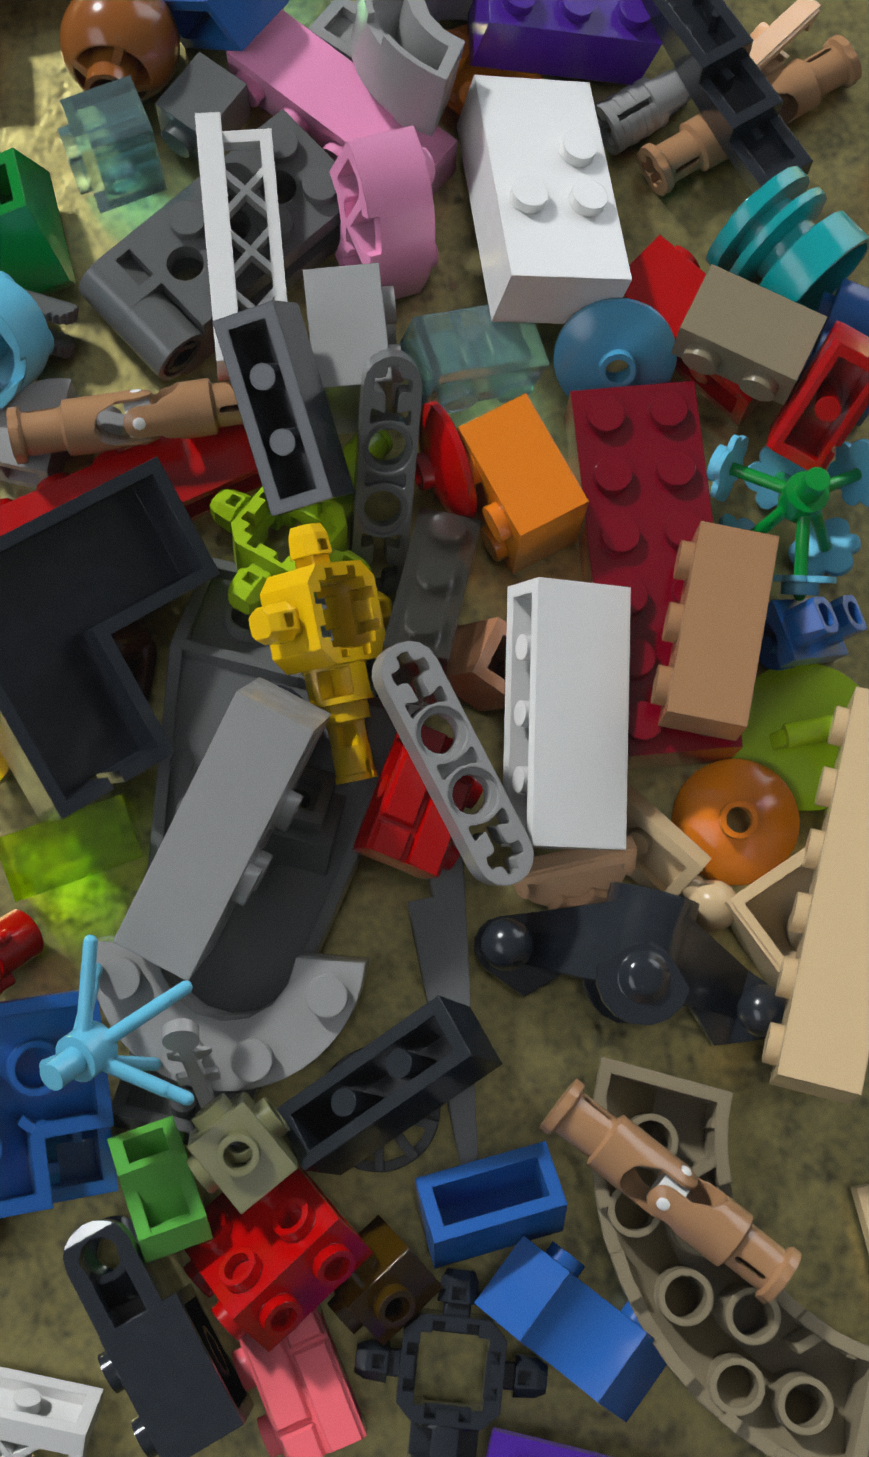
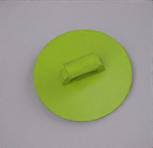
M821 664L798 665L791 669L780 671L770 669L755 679L748 727L742 733L743 747L732 759L754 761L775 772L791 790L797 803L798 811L826 809V807L815 805V798L823 767H835L839 746L827 744L833 714L836 706L847 708L855 688L859 686L845 674Z

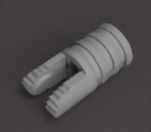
M675 67L651 80L642 77L635 81L633 85H628L621 89L619 93H614L607 97L605 101L595 104L603 146L607 151L617 155L624 151L626 147H631L638 143L640 139H645L652 135L654 131L661 130L668 125L670 116L677 113L678 109L682 110L689 103L688 100L692 98ZM608 128L612 130L610 134L607 132Z

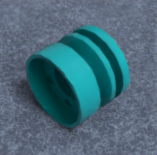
M798 166L788 167L771 178L737 208L713 241L705 260L709 266L713 264L752 283L762 278L763 280L759 286L815 311L823 292L833 294L838 289L843 278L847 279L866 256L869 250V235L843 210L834 212L815 224L814 222L820 215L827 200L826 193L820 187L806 191L810 183L809 177Z

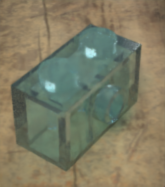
M130 75L60 100L67 125L57 128V132L67 155L70 170L80 195L92 192L100 214L167 190L153 130Z
M489 305L413 317L399 343L401 351H404L413 358L420 371L423 386L421 407L425 403L436 401L447 413L463 411L478 401L498 398L499 402L507 403L525 393L529 395L533 391L536 382L549 366V361L535 323L492 322Z

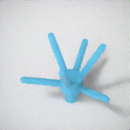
M87 935L83 940L78 1012L74 1027L71 1032L58 1040L55 1047L56 1055L40 1061L41 1080L49 1089L58 1091L73 1079L78 1082H88L99 1073L105 1072L184 1106L191 1105L194 1102V1095L191 1092L144 1072L159 1070L161 1067L159 1058L118 1055L117 1041L188 995L193 989L192 983L188 980L180 982L117 1024L107 1028L104 1024L93 1021V1011L100 988L103 966L100 963H96L98 947L96 936Z

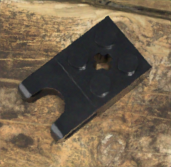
M113 1215L83 1224L74 1231L63 1250L66 1273L105 1349L104 1352L98 1354V1361L107 1382L117 1394L126 1390L138 1414L137 1417L131 1420V1425L147 1457H156L158 1455L159 1457H191L243 1426L255 1404L248 1391L246 1392L243 1388L235 1366L192 1284L189 1283L178 1290L162 1258L145 1264L131 1216ZM105 1239L113 1241L117 1246L120 1262L115 1269L109 1267L108 1263L102 1259L101 1248Z

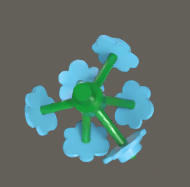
M734 434L728 445L720 444L709 459L707 479L713 482L710 496L720 502H724L732 490L734 481L739 478L744 480L749 489L756 492L755 501L759 507L770 509L776 505L777 508L757 525L747 518L736 520L730 514H724L719 518V524L768 533L785 518L796 523V541L788 549L790 561L794 564V575H773L772 581L781 582L780 594L793 595L797 601H803L806 595L819 596L820 583L836 584L837 576H843L852 569L854 565L852 555L856 554L861 548V540L856 534L850 533L848 522L839 517L829 518L825 521L822 509L829 500V493L837 489L842 490V498L848 505L855 506L861 502L869 507V440L863 438L856 440L852 444L844 442L841 447H836V460L829 464L827 471L821 467H813L807 471L772 451L768 446L761 449L759 453L760 461L753 462L748 467L743 466V458L748 448L749 438L744 435L738 436Z

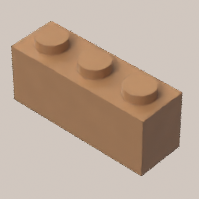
M701 521L691 542L681 540L673 579L684 581L680 604L669 603L662 634V641L673 643L669 666L658 665L651 695V704L661 705L658 726L736 741L748 727L780 536Z

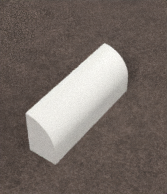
M543 577L508 586L503 788L525 828L533 848L626 850L631 587ZM508 843L501 844V847H511Z

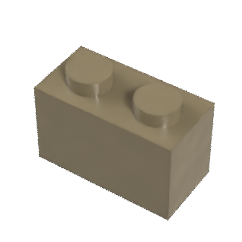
M711 264L679 329L671 353L682 358L686 366L700 374H717L739 384L740 389L745 394L756 400L766 402L773 400L784 405L798 380L827 316Z

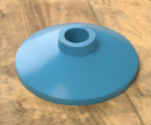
M629 298L599 300L576 312L561 329L553 354L555 374L561 388L568 397L570 391L669 383L677 361V356L671 353L675 338L667 321L651 306ZM615 360H622L628 364L627 368L619 372H608L606 370L608 364Z

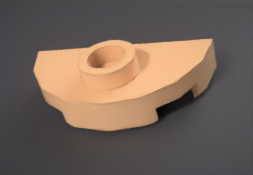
M797 0L771 25L762 22L750 34L754 40L750 57L764 75L781 67L790 57L782 49L790 42L792 43L803 30L809 31L820 12L821 4L816 0Z
M629 835L626 836V850L566 849L535 856L528 875L513 885L517 894L522 899H529L533 903L547 906L548 910L606 902L610 882L621 883L626 874L630 876L635 870L637 846L633 836Z

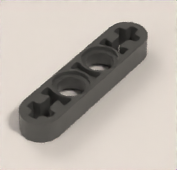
M393 348L380 350L373 354L365 363L362 372L354 473L355 493H353L349 542V550L370 564L374 555L372 536L384 538L383 550L386 562L393 567L383 568L381 577L375 578L377 591L387 596L400 588L404 583L407 573L423 388L422 377L413 358L404 351ZM390 366L399 367L402 378L409 380L408 385H398L395 396L397 413L408 411L406 418L398 414L385 412L386 397L383 387L379 383H374L375 378L386 377L388 367ZM371 409H376L378 411L384 412L370 415ZM388 428L400 432L405 438V445L399 456L391 460H381L371 454L369 442L376 432ZM377 491L392 492L400 500L398 512L388 520H373L364 511L366 500ZM362 533L368 534L367 536L361 537ZM398 535L397 539L391 538L393 536Z

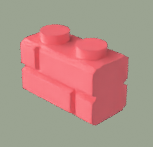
M320 1305L272 1351L268 1352L249 1334H246L239 1341L241 1348L231 1352L234 1366L243 1388L247 1392L257 1387L267 1414L258 1417L257 1424L270 1457H277L279 1455H283V1457H323L367 1436L368 1427Z

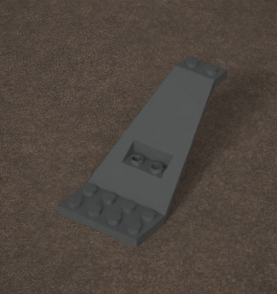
M213 557L212 559L220 574L193 589L169 647L162 728L175 753L158 762L148 869L236 691L261 677L275 685L292 688L304 700L309 702L304 676L301 673L287 675L273 662L270 645H263L251 636L248 621L251 614L246 615L232 607L229 603L228 589L230 582L237 574L236 564ZM316 598V604L322 603L323 610L327 609L325 598ZM392 602L394 617L389 625L385 627L387 641L382 652L395 644L413 641L430 648L437 659H439L449 616ZM325 625L320 626L322 637H331V641H333L332 631H326ZM397 656L400 668L391 674L393 681L397 686L408 683L418 699V702L406 705V709L409 715H411L417 709L425 707L428 696L419 698L413 686L412 679L420 673L416 663L403 664ZM377 658L366 660L370 688L373 691L374 697L368 699L371 717H366L364 722L368 742H370L374 767L377 770L378 776L336 785L328 730L325 726L293 790L304 796L300 805L305 808H298L286 832L274 828L264 848V851L274 855L259 887L255 892L251 893L244 907L236 903L215 947L189 980L193 986L191 993L207 1006L231 1013L258 1010L275 1001L287 987L295 960L303 952H321L362 858V854L355 852L352 848L397 732L372 681V668ZM129 1051V1056H135L131 1051ZM144 1071L191 1092L194 1095V1102L189 1106H184L120 1079L111 1103L114 1127L130 1131L173 1115L183 1145L188 1146L190 1133L194 1130L191 1119L201 1110L192 1086H179L177 1081L163 1076L157 1071ZM261 1087L246 1090L254 1101H256ZM213 1090L215 1097L224 1093L229 1100L242 1091ZM236 1141L229 1145L234 1148H241L242 1142Z

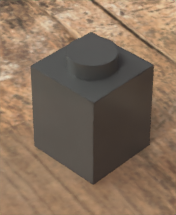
M198 52L155 103L161 127V137L164 142L178 155L184 158L192 155L198 160L195 113L220 112L222 131L240 130L252 116L247 84L201 52Z

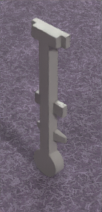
M185 1018L170 1020L161 1028L162 1045L166 1049L173 1051L167 1053L168 1060L183 1063L185 1072L176 1073L179 1086L192 1085L202 1109L215 1098L209 1081L221 1079L218 1066L204 1068L200 1060L212 1053V1047L197 1046L200 1042L199 1025L195 1021Z

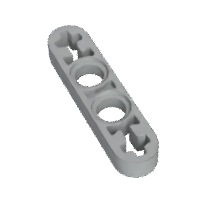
M405 641L385 649L378 655L373 664L372 681L374 688L468 870L476 880L485 885L509 886L520 882L528 875L533 865L534 850L531 840L437 657L430 648L413 641ZM397 656L403 664L415 662L418 666L420 673L412 679V683L419 698L433 693L437 703L419 708L409 715L406 705L418 702V699L408 683L397 686L393 681L391 674L400 668ZM431 715L446 719L453 731V742L450 748L443 754H437L428 750L421 738V727L424 721ZM462 776H471L478 780L484 791V802L481 808L472 815L460 811L453 801V787ZM496 815L499 823L487 826L486 828L496 844L508 843L511 846L512 853L505 858L508 870H505L503 867H490L486 858L494 852L493 844L486 832L471 835L469 826L488 822Z

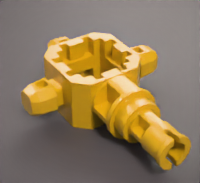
M309 523L290 528L288 538L290 561H295L296 569L267 578L260 593L262 607L256 608L248 619L251 636L263 645H270L273 662L287 675L301 673L305 679L309 702L332 714L326 724V729L328 730L336 785L377 777L378 773L374 767L370 742H368L364 722L366 717H371L368 699L374 697L373 691L370 688L366 660L377 658L382 653L387 641L385 627L389 625L394 617L392 601L387 595L377 591L374 574L361 560L330 562L329 554L333 552L327 531L321 523ZM314 593H316L317 599L325 598L327 609L323 610L322 603L316 604ZM325 625L326 631H332L333 641H331V637H322L320 626Z

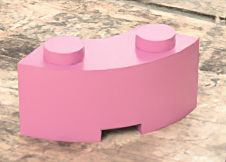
M414 125L347 140L329 171L337 194L341 219L340 242L335 254L339 266L379 263L381 286L393 285L395 299L421 293L426 285L431 268L436 267L438 263V248L435 242V211L431 187L435 180L433 158L426 148L421 147Z

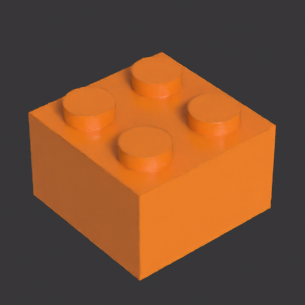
M527 393L458 427V434L465 448L475 484L476 511L485 525L480 528V535L486 549L496 562L504 559L513 575L577 542L589 500Z

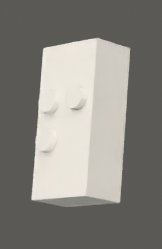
M474 75L457 123V131L491 321L565 324L576 312L593 302L608 298H623L632 281L590 82Z

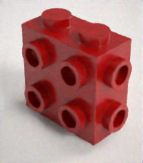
M298 1162V1168L242 1214L223 1192L218 1195L204 1209L213 1239L184 1249L191 1259L183 1267L188 1277L208 1298L215 1294L219 1300L211 1308L217 1320L236 1340L240 1341L246 1334H249L268 1352L272 1351L288 1334L293 1332L318 1305L373 1254L332 1201Z

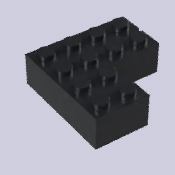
M157 456L0 536V752L40 821L62 820L113 790L112 784L126 782L175 753L173 746L111 636L112 633L220 574Z

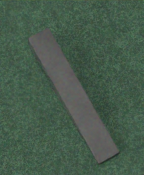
M459 854L456 863L449 871L442 869L439 878L427 879L431 897L409 901L408 914L426 1003L439 995L471 1007L464 860ZM474 1083L447 1102L459 1165L478 1160Z

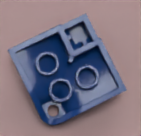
M79 990L0 1002V1218L52 1209L53 1203L119 1191L116 1168L107 1138L112 1137L111 1126H114L108 1074L101 1072L88 1082H78L73 1079L58 1091L49 1089L40 1077V1061L56 1055L55 1047L58 1040L73 1030L78 1012ZM97 998L93 1011V1021L101 1023L100 1007Z

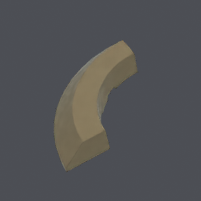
M600 1057L593 1100L616 1118L625 1115L686 1163L695 1172L697 1177L711 1183L734 1200L730 1184L732 1178L728 1152L729 1115L733 1092ZM646 1166L635 1167L644 1184L651 1188L658 1178L659 1169ZM592 1170L594 1195L602 1233L618 1281L643 1330L655 1338L652 1342L654 1347L692 1395L733 1433L769 1457H868L869 1345L837 1332L815 1317L811 1312L804 1309L785 1289L770 1303H762L755 1297L756 1288L724 1263L718 1267L676 1235L668 1224L650 1215Z

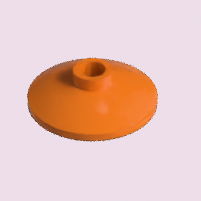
M723 759L710 763L696 771L687 779L678 792L671 816V822L712 858L699 874L708 880H719L730 886L751 884L787 860L797 843L800 827L797 803L787 784L771 769L746 759ZM739 808L748 814L750 823L746 831L735 832L728 826L727 815L731 809Z

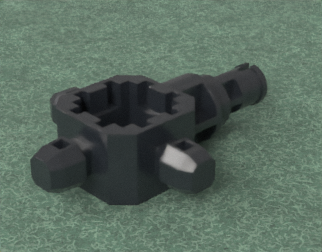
M447 1267L441 1276L440 1283L443 1288L438 1292L437 1297L438 1301L444 1302L443 1310L422 1308L403 1327L401 1346L390 1345V1340L383 1346L376 1338L371 1337L357 1342L354 1373L363 1379L386 1383V1376L398 1377L396 1403L411 1422L407 1457H476L479 1430L484 1429L500 1415L503 1389L511 1390L512 1398H537L546 1394L548 1364L536 1356L516 1352L514 1359H507V1340L489 1315L471 1313V1305H476L474 1302L479 1297V1281L475 1270ZM432 1331L476 1335L481 1339H486L487 1350L480 1403L469 1402L468 1405L424 1400V1396L414 1395L421 1332L432 1333Z

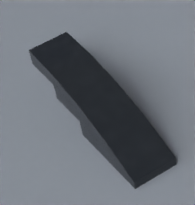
M641 0L662 45L693 102L751 192L754 193L771 178L788 167L798 166L807 175L813 160L779 116L783 100L750 57L754 40L725 1Z

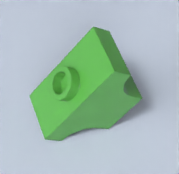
M173 1115L107 1138L145 1264L213 1239L193 1173L186 1162L188 1156Z

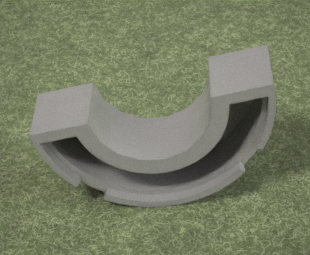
M358 0L351 34V53L356 71L369 93L393 115L395 121L404 127L414 125L416 130L432 137L450 99L465 44L464 40L444 30L438 21L460 19L468 21L467 14L473 0Z
M106 935L97 938L96 963H100L103 966L97 998L105 1017L112 1027L183 980L177 975L112 943L115 936ZM303 952L295 960L287 987L275 1001L258 1010L231 1013L207 1006L190 992L171 1007L122 1038L121 1041L135 1056L159 1058L161 1067L157 1072L177 1081L176 1073L185 1072V1068L182 1062L168 1060L167 1053L173 1051L166 1049L162 1045L161 1028L165 1023L173 1019H191L199 1025L200 1042L197 1046L212 1047V1053L200 1059L203 1067L218 1066L221 1073V1079L209 1081L212 1090L239 1091L270 1085L303 1069L330 1046L343 1029L358 1003L367 977L370 958Z

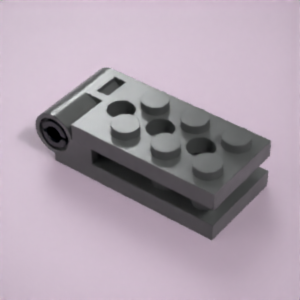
M282 109L259 129H272L286 292H288L304 278L303 270L315 269L337 251L340 242L341 219L337 194L329 173L335 161ZM260 149L232 150L224 156L225 169L244 185L262 167ZM200 177L95 261L85 272L79 284L80 295L163 381L171 380L183 372L188 375L215 352ZM262 184L255 194L265 201L264 186ZM227 186L228 203H230L237 194ZM246 202L230 219L231 230L251 246L267 228V219ZM268 243L260 254L270 261ZM232 246L235 264L243 254ZM253 262L235 280L236 290L255 306L273 288L272 278ZM238 306V312L243 311V310Z

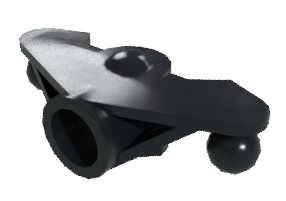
M610 882L606 902L498 916L487 920L478 929L474 937L473 950L477 961L486 971L521 996H527L560 975L583 980L582 985L588 1002L601 1016L616 1023L654 1025L670 1019L682 1006L689 1008L711 1045L716 1046L762 1040L766 1038L770 1022L782 1024L786 998L775 996L776 988L770 986L749 971L696 923L699 903L668 892L627 883Z

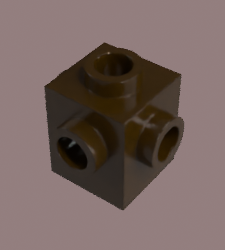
M377 1215L358 1233L373 1254L345 1282L334 1290L336 1294L327 1302V1305L353 1334L365 1326L384 1346L411 1321L443 1286L389 1225Z

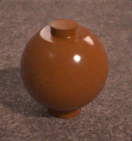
M72 0L61 22L59 42L66 69L75 83L84 90L88 100L103 110L121 111L129 107V105L142 103L154 97L163 90L175 73L180 56V35L176 20L163 0Z

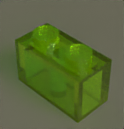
M121 794L81 808L62 820L44 821L0 837V861L15 902L137 860L148 854L127 794Z

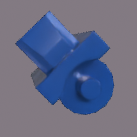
M843 595L831 602H828L824 596L806 598L803 601L795 599L769 601L759 662L768 669L780 671L791 669L798 665L834 662L849 655L844 640L867 630V625L857 600L853 595Z

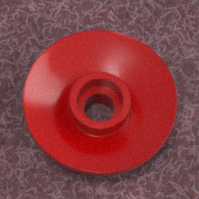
M436 401L425 403L421 407L419 453H417L415 483L420 491L432 489L444 509L460 524L472 522L476 516L477 500L473 475L465 448L446 410Z

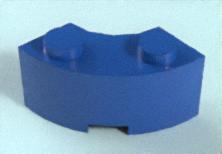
M523 1235L474 1303L517 1340L556 1368L597 1403L627 1423L667 1366L652 1343L655 1338L643 1330L629 1301L619 1311L578 1279L586 1266L554 1241L544 1252Z

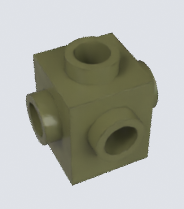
M242 1090L231 1100L222 1093L207 1103L191 1119L196 1129L190 1133L187 1146L188 1150L192 1153V1156L186 1160L190 1170L201 1185L211 1194L220 1188L241 1214L298 1168L297 1156L291 1145L283 1137L290 1131V1127L280 1112L266 1097H263L256 1103L246 1090ZM240 1141L246 1143L247 1146L244 1148H234L229 1144Z

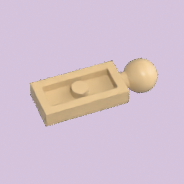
M627 782L626 836L632 835L637 846L636 866L630 877L640 886L675 895L681 894L685 898L699 903L696 923L705 931L716 932L729 927L733 923V918L725 902L736 894L735 891L722 881H704L698 875L712 858Z

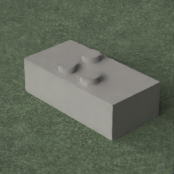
M261 677L236 691L112 943L184 980H190L215 947L236 903L244 907L251 893L257 890L274 857V855L264 851V848L274 828L283 832L287 831L304 796L293 790L332 715L331 713Z

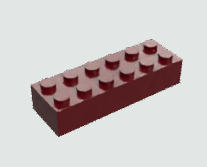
M695 381L570 391L564 416L569 467L589 500L578 536L583 582L631 587L628 771L709 764L723 759H732L743 747L742 734L736 741L658 726L661 705L651 704L653 683L658 665L669 666L673 645L672 642L662 641L666 613L670 602L680 604L684 584L683 580L673 579L681 540L691 542L701 521L713 523Z

